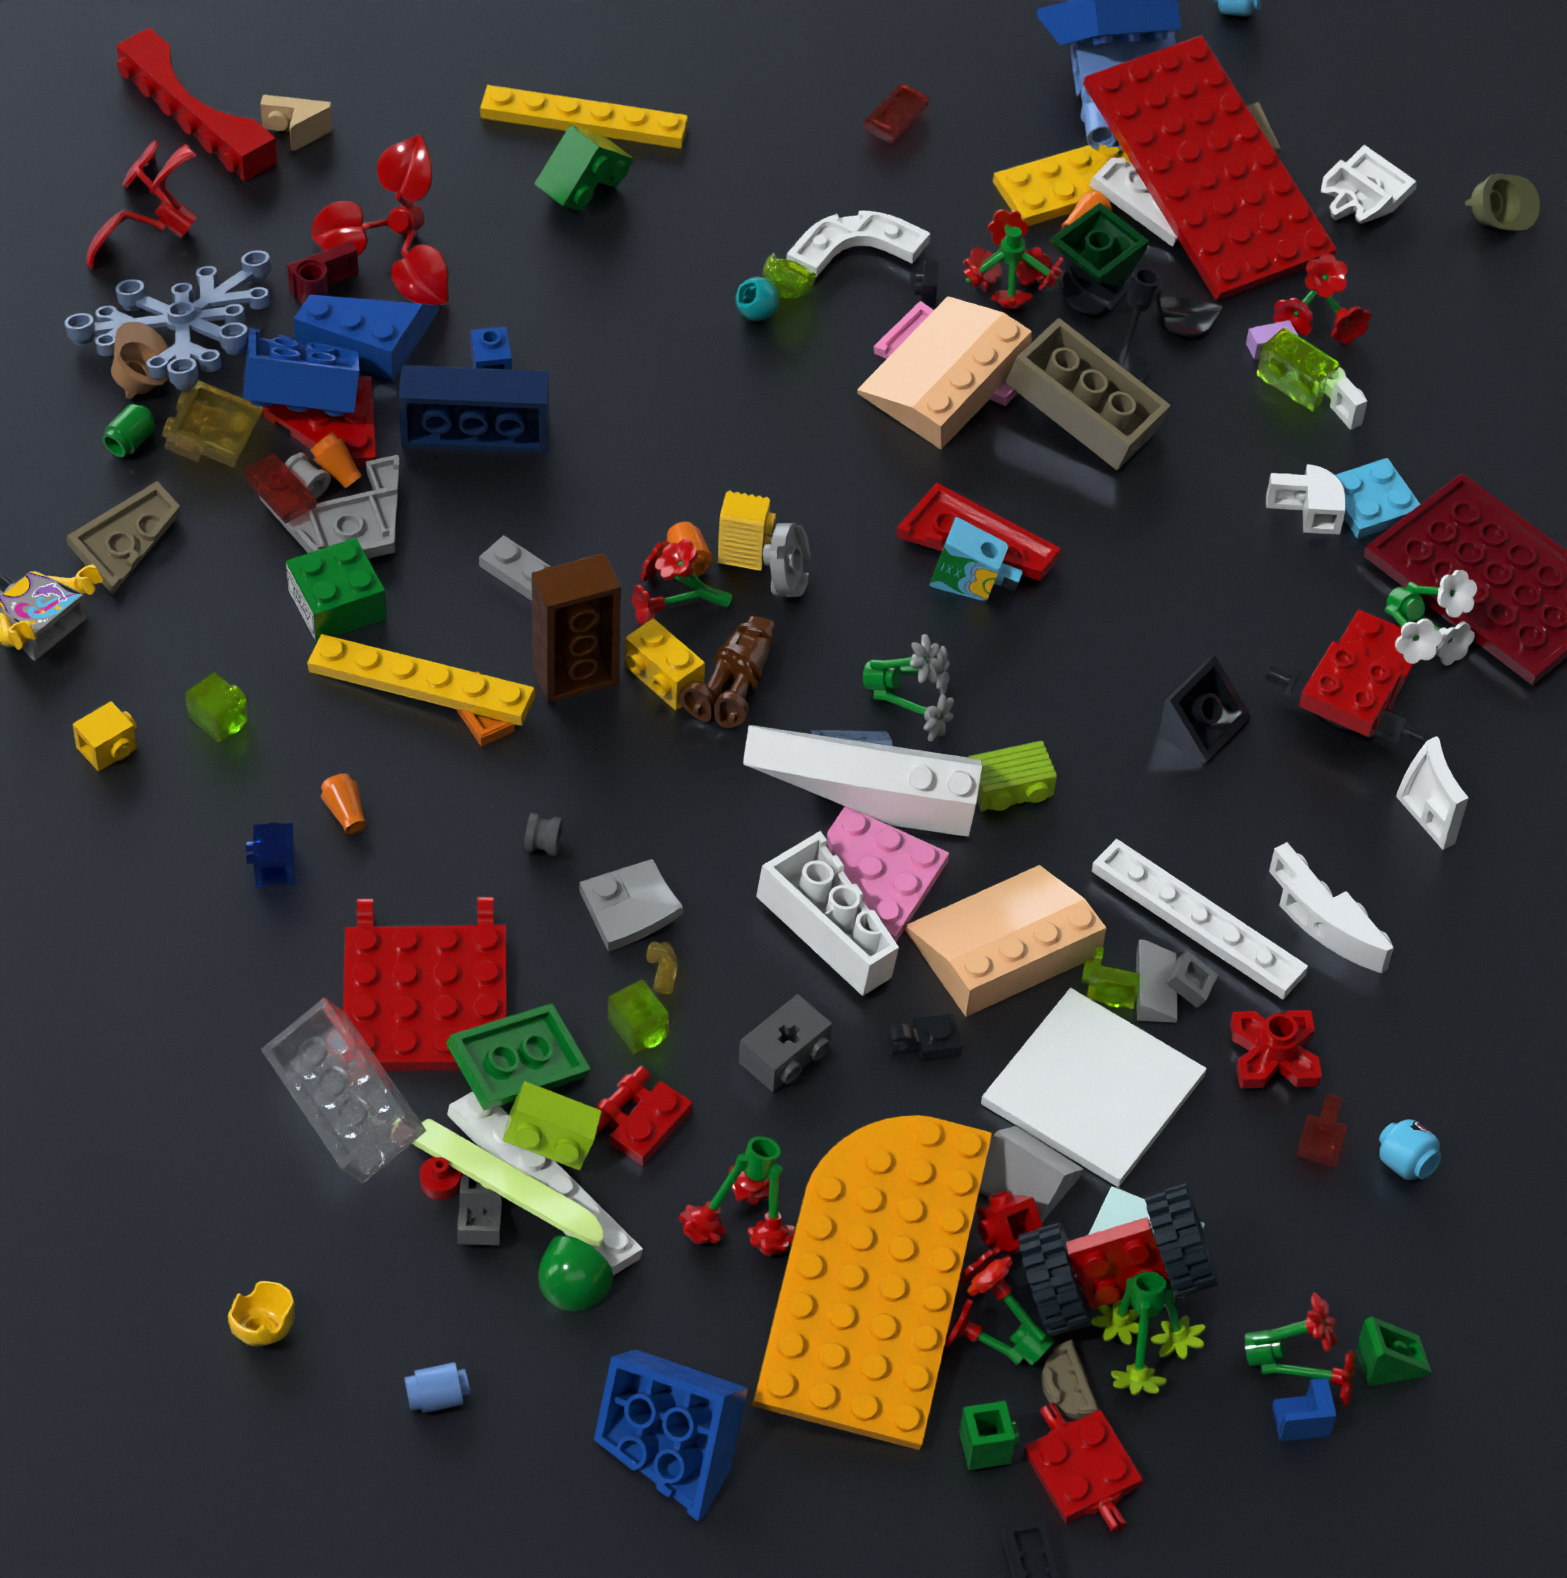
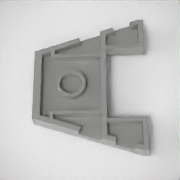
M398 454L366 462V472L373 491L312 505L300 506L291 479L258 486L260 500L307 553L355 537L368 559L395 553L400 471Z

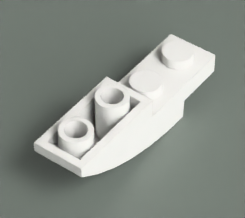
M1287 842L1274 848L1269 872L1283 887L1279 906L1310 936L1338 955L1379 973L1388 970L1394 947L1388 935L1384 931L1379 930L1369 919L1365 908L1360 903L1355 902L1347 891L1333 897L1328 885L1323 881H1319L1309 869L1306 859L1301 854L1296 853Z

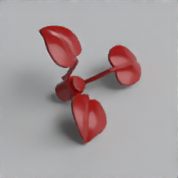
M416 135L387 148L381 154L377 164V174L381 185L387 191L396 192L395 198L402 206L392 209L386 219L363 223V211L358 204L351 201H337L329 204L317 214L312 223L311 235L312 239L324 251L351 241L357 249L358 256H360L367 246V235L364 230L389 225L394 233L399 235L407 234L401 250L404 258L396 261L391 269L393 283L404 297L413 302L441 305L449 302V274L443 255L435 247L424 244L413 247L409 252L413 238L418 235L416 231L424 224V213L413 202L424 198L429 192L432 183L430 153L422 135Z
M154 140L144 150L141 158L135 161L128 171L122 187L126 189L134 178L138 176L150 188L149 192L151 194L155 193L162 200V203L155 211L159 219L157 221L127 210L116 213L93 238L86 256L88 267L93 270L94 257L98 249L117 225L125 219H133L155 226L160 231L166 226L180 238L189 230L198 216L178 201L165 186L167 177L173 170L187 160L196 157V154L187 144H183L171 155L154 182L145 175L144 166L156 160L155 156L159 142Z

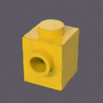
M112 701L73 723L76 748L98 772L115 761L126 758L132 751L137 749L135 738L137 725L127 711L121 712Z

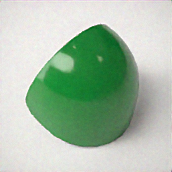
M559 1235L551 1241L541 1259L538 1271L539 1287L546 1300L555 1307L565 1311H583L600 1303L608 1294L613 1283V1271L607 1260L592 1246L575 1237Z

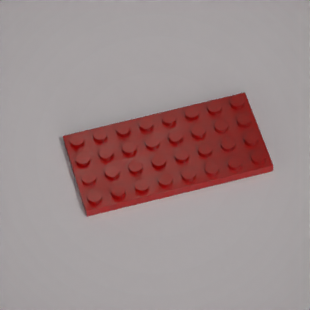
M1202 35L1085 76L1083 82L1085 89L1216 301L1304 269L1310 260H1319L1325 253L1335 255L1336 247Z

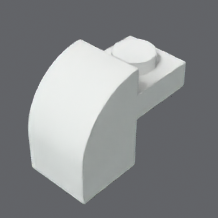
M1307 464L1305 475L1271 473L1266 494V508L1303 510V532L1340 535L1345 515L1344 488L1334 474L1315 465Z

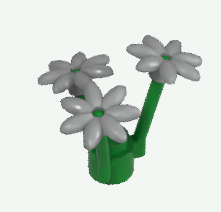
M923 634L921 644L912 642V649L915 653L912 657L892 660L872 659L868 661L863 671V684L865 689L874 691L873 697L875 700H885L923 715L927 721L923 729L930 731L928 741L931 742L937 735H945V722H950L954 718L953 714L949 712L953 706L954 698L949 697L947 699L944 695L947 691V684L950 681L946 671L950 665L947 659V649L945 646L940 648L938 643L931 645L929 636ZM902 675H918L919 683L925 682L927 677L932 684L936 683V688L940 689L941 695L937 707L929 706L926 708L890 692L900 687Z

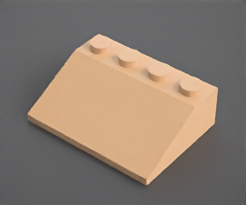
M947 296L857 389V394L942 450L993 396V393L1003 386L1016 357L1031 344L1032 331L1003 312Z
M1038 865L905 925V931L965 1017H968L1102 954L1106 926L1085 898Z

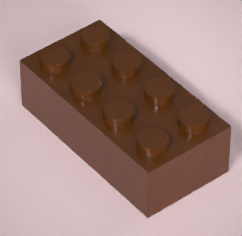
M605 553L592 557H583L577 561L554 567L550 566L532 572L533 672L547 704L620 683L621 586Z

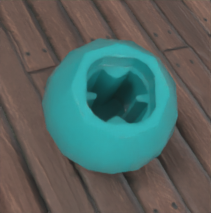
M749 278L739 285L735 296V305L744 318L756 322L764 321L776 313L779 305V292L776 286L766 278Z

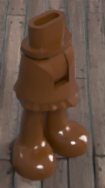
M750 616L746 623H741L725 644L717 650L713 658L716 665L706 684L693 681L683 687L679 695L681 705L691 715L703 722H709L715 712V719L722 727L732 728L744 723L749 712L745 697L748 690L755 692L758 683L761 681L763 668L767 662L770 649L774 644L773 633L776 630V624L769 619L758 616ZM732 678L734 682L731 688L723 692L727 682Z

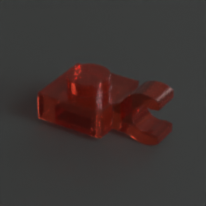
M1326 1094L1320 1118L1307 1115L1296 1157L1336 1168L1348 1127L1347 1125L1336 1123L1343 1098Z

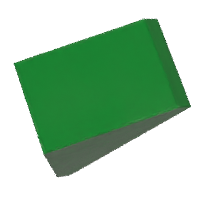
M1372 1316L1364 1321L1356 1346V1353L1368 1387L1424 1377L1432 1373L1419 1335Z

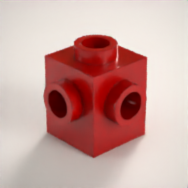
M1011 1190L990 1196L988 1198L989 1204L976 1209L980 1220L977 1228L983 1242L990 1249L1000 1246L1007 1255L1020 1252L1018 1240L1020 1234L1043 1228L1034 1198L1013 1195Z

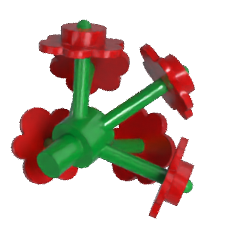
M1000 209L994 213V221L990 222L987 227L989 233L993 234V242L999 245L1000 249L995 253L990 251L985 253L980 247L972 249L970 252L971 257L962 261L966 268L963 271V275L966 278V283L970 284L974 289L979 286L986 293L989 288L988 285L994 284L996 278L1002 274V267L999 262L1003 261L1005 264H1008V290L996 291L991 296V299L998 301L1003 308L1017 309L1022 307V304H1025L1026 301H1031L1032 295L1016 290V276H1019V281L1025 286H1029L1037 280L1042 281L1038 290L1041 291L1045 285L1052 288L1056 282L1059 283L1061 281L1060 276L1064 270L1058 266L1064 258L1060 257L1050 270L1052 259L1050 256L1043 254L1041 248L1036 247L1031 252L1025 250V242L1021 236L1027 233L1028 223L1021 219L1020 212L1013 210L1009 213L1007 210Z

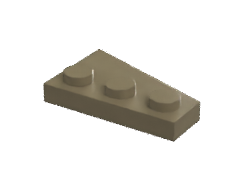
M156 481L67 535V545L86 566H96L104 578L102 584L113 595L180 515V505Z

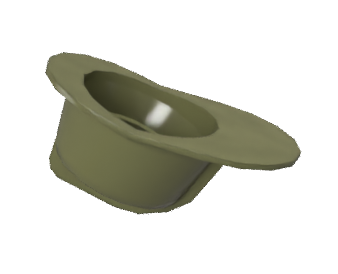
M1498 173L1491 174L1485 181L1477 185L1472 193V198L1465 201V206L1472 207L1476 220L1485 226L1520 231L1534 225L1539 216L1540 201L1535 186L1527 178Z

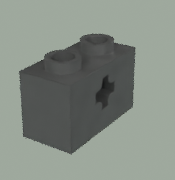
M797 994L740 1040L739 1063L769 1090L774 1092L784 1083H792L800 1075L802 1068L813 1059L818 1061L826 1055L831 1047L832 1023Z

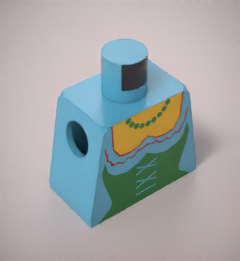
M955 517L929 586L984 601L988 599L994 584L1015 592L1023 571L1002 563L1008 549L1006 542Z

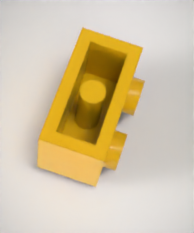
M654 618L625 637V667L675 711L682 707L679 695L687 683L693 681L704 683L705 662Z

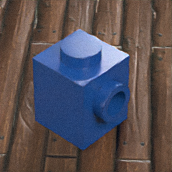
M506 327L470 330L473 368L512 370V356Z

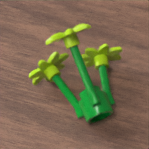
M1142 1272L1138 1273L1134 1278H1128L1123 1299L1114 1302L1112 1309L1107 1305L1096 1307L1101 1316L1092 1318L1093 1326L1106 1328L1103 1335L1105 1341H1110L1118 1333L1120 1340L1125 1345H1130L1132 1342L1130 1333L1138 1335L1135 1363L1127 1365L1126 1372L1111 1371L1112 1377L1116 1379L1113 1382V1386L1120 1389L1130 1388V1392L1134 1396L1140 1394L1142 1389L1148 1393L1157 1394L1159 1392L1158 1386L1165 1385L1167 1382L1165 1378L1155 1377V1369L1148 1368L1145 1365L1149 1317L1158 1315L1164 1305L1169 1317V1321L1161 1322L1165 1333L1151 1337V1341L1154 1344L1163 1345L1159 1351L1160 1357L1169 1356L1176 1350L1180 1359L1187 1358L1188 1347L1193 1349L1204 1347V1342L1197 1337L1205 1331V1326L1200 1324L1189 1327L1190 1319L1188 1316H1183L1179 1320L1173 1300L1174 1291L1171 1284H1166L1165 1279L1158 1273ZM1130 1304H1131L1132 1307L1134 1308V1310H1129V1311H1128V1309H1129V1307H1130ZM1140 1316L1139 1324L1133 1322Z

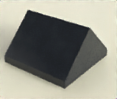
M1210 656L1165 700L1159 735L1202 763L1207 762L1251 718L1249 711L1216 656Z

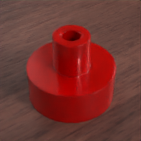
M431 1157L423 1163L420 1168V1186L428 1197L436 1200H445L453 1197L460 1190L461 1172L449 1166L445 1158Z

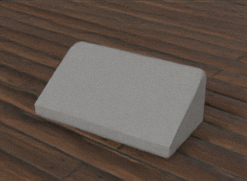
M1139 940L1136 952L1137 1020L1177 1023V992L1166 984L1176 963V953L1146 940Z

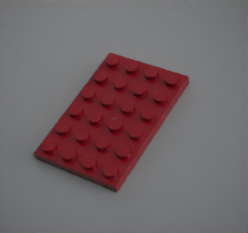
M1460 473L1366 546L1364 557L1405 588L1409 582L1419 586L1440 588V581L1444 575H1452L1456 570L1466 571L1469 579L1473 580L1477 585V592L1473 596L1474 607L1470 612H1462L1459 617H1450L1447 615L1445 608L1439 606L1437 602L1438 596L1420 594L1423 602L1454 626L1460 622L1469 624L1470 630L1475 634L1474 641L1531 685H1534L1567 658V551L1463 473Z

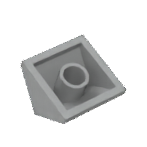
M1013 1126L998 1130L994 1134L989 1144L979 1192L988 1198L994 1194L1009 1190L1013 1192V1195L1033 1197L1042 1223L1081 1177L1084 1169L1020 1127Z

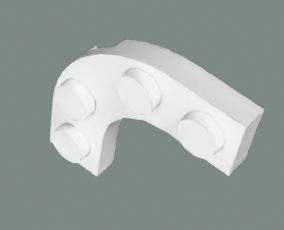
M858 211V216L842 218L835 214L817 222L804 233L787 253L786 264L813 277H817L834 256L842 250L854 246L875 247L913 263L930 243V232L892 215L875 211Z

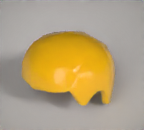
M269 1281L257 1282L251 1294L247 1296H242L240 1293L237 1294L232 1309L228 1313V1323L231 1332L238 1339L253 1347L276 1343L282 1340L293 1326L295 1302L292 1292L282 1284Z

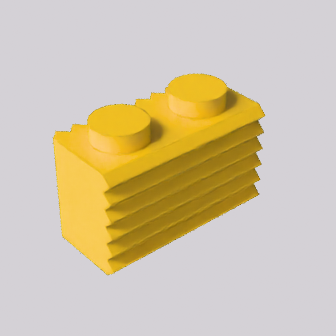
M729 490L726 492L719 518L717 563L761 571L764 563L763 548L765 544H770L772 541V537H768V535H773L776 513L770 512V499L768 497L762 498L760 495L755 497L753 494L748 496L746 493L740 494L738 491L733 493Z

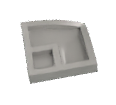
M653 859L579 882L580 894L608 952L640 940L683 915L682 904L668 887Z

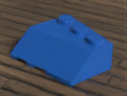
M1070 0L1036 10L1037 17L1059 45L1093 42V45L1114 43V39H1121V43H1132L1141 41L1143 36H1148V41H1159L1168 39L1169 32L1181 30L1178 0Z
M309 295L293 318L295 341L299 342V346L307 347L308 343L317 342L358 351L359 370L393 381L438 313L439 305Z
M249 328L244 370V400H250L252 405L259 407H271L272 403L287 405L288 409L298 412H306L309 408L323 409L325 414L332 416H344L346 412L354 413L359 379L358 351L317 342L308 343L307 347L299 346V342L292 340L293 337L278 335L277 338L270 340L260 337L261 330Z
M636 1349L612 1356L594 1440L633 1471L638 1469L657 1484L656 1489L667 1498H675L688 1509L686 1513L699 1522L704 1518L731 1471L748 1388Z

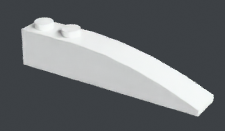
M753 725L748 727L743 764L889 825L969 837L982 770L980 759Z

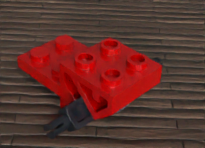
M1358 609L1339 643L1332 641L1312 676L1301 671H1294L1290 674L1273 665L1267 671L1269 674H1266V681L1268 680L1286 688L1284 694L1300 701L1299 707L1323 717L1327 722L1338 728L1353 730L1367 737L1375 734L1394 743L1403 739L1420 748L1426 742L1423 740L1428 737L1427 732L1425 733L1407 725V717L1392 711L1398 693L1416 664L1406 662L1403 654L1396 650L1395 641L1401 636L1402 628Z

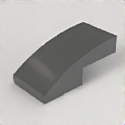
M461 1173L457 1244L500 1245L502 1196L491 1189L484 1188L479 1182Z

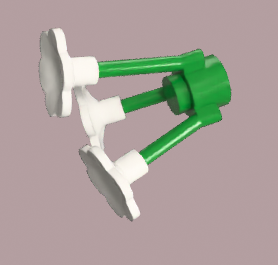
M1456 570L1452 575H1444L1440 581V588L1419 586L1409 582L1406 588L1397 587L1389 594L1385 613L1392 616L1402 627L1401 636L1395 641V647L1399 653L1403 654L1406 662L1414 664L1420 659L1427 661L1437 655L1440 657L1441 663L1448 666L1455 660H1461L1467 654L1468 646L1475 637L1474 632L1470 630V625L1466 622H1460L1455 627L1448 629L1445 627L1439 628L1431 620L1423 617L1425 604L1420 594L1438 596L1437 602L1439 606L1445 608L1447 615L1450 617H1459L1462 612H1470L1474 607L1473 596L1477 592V585L1473 580L1469 579L1466 571Z

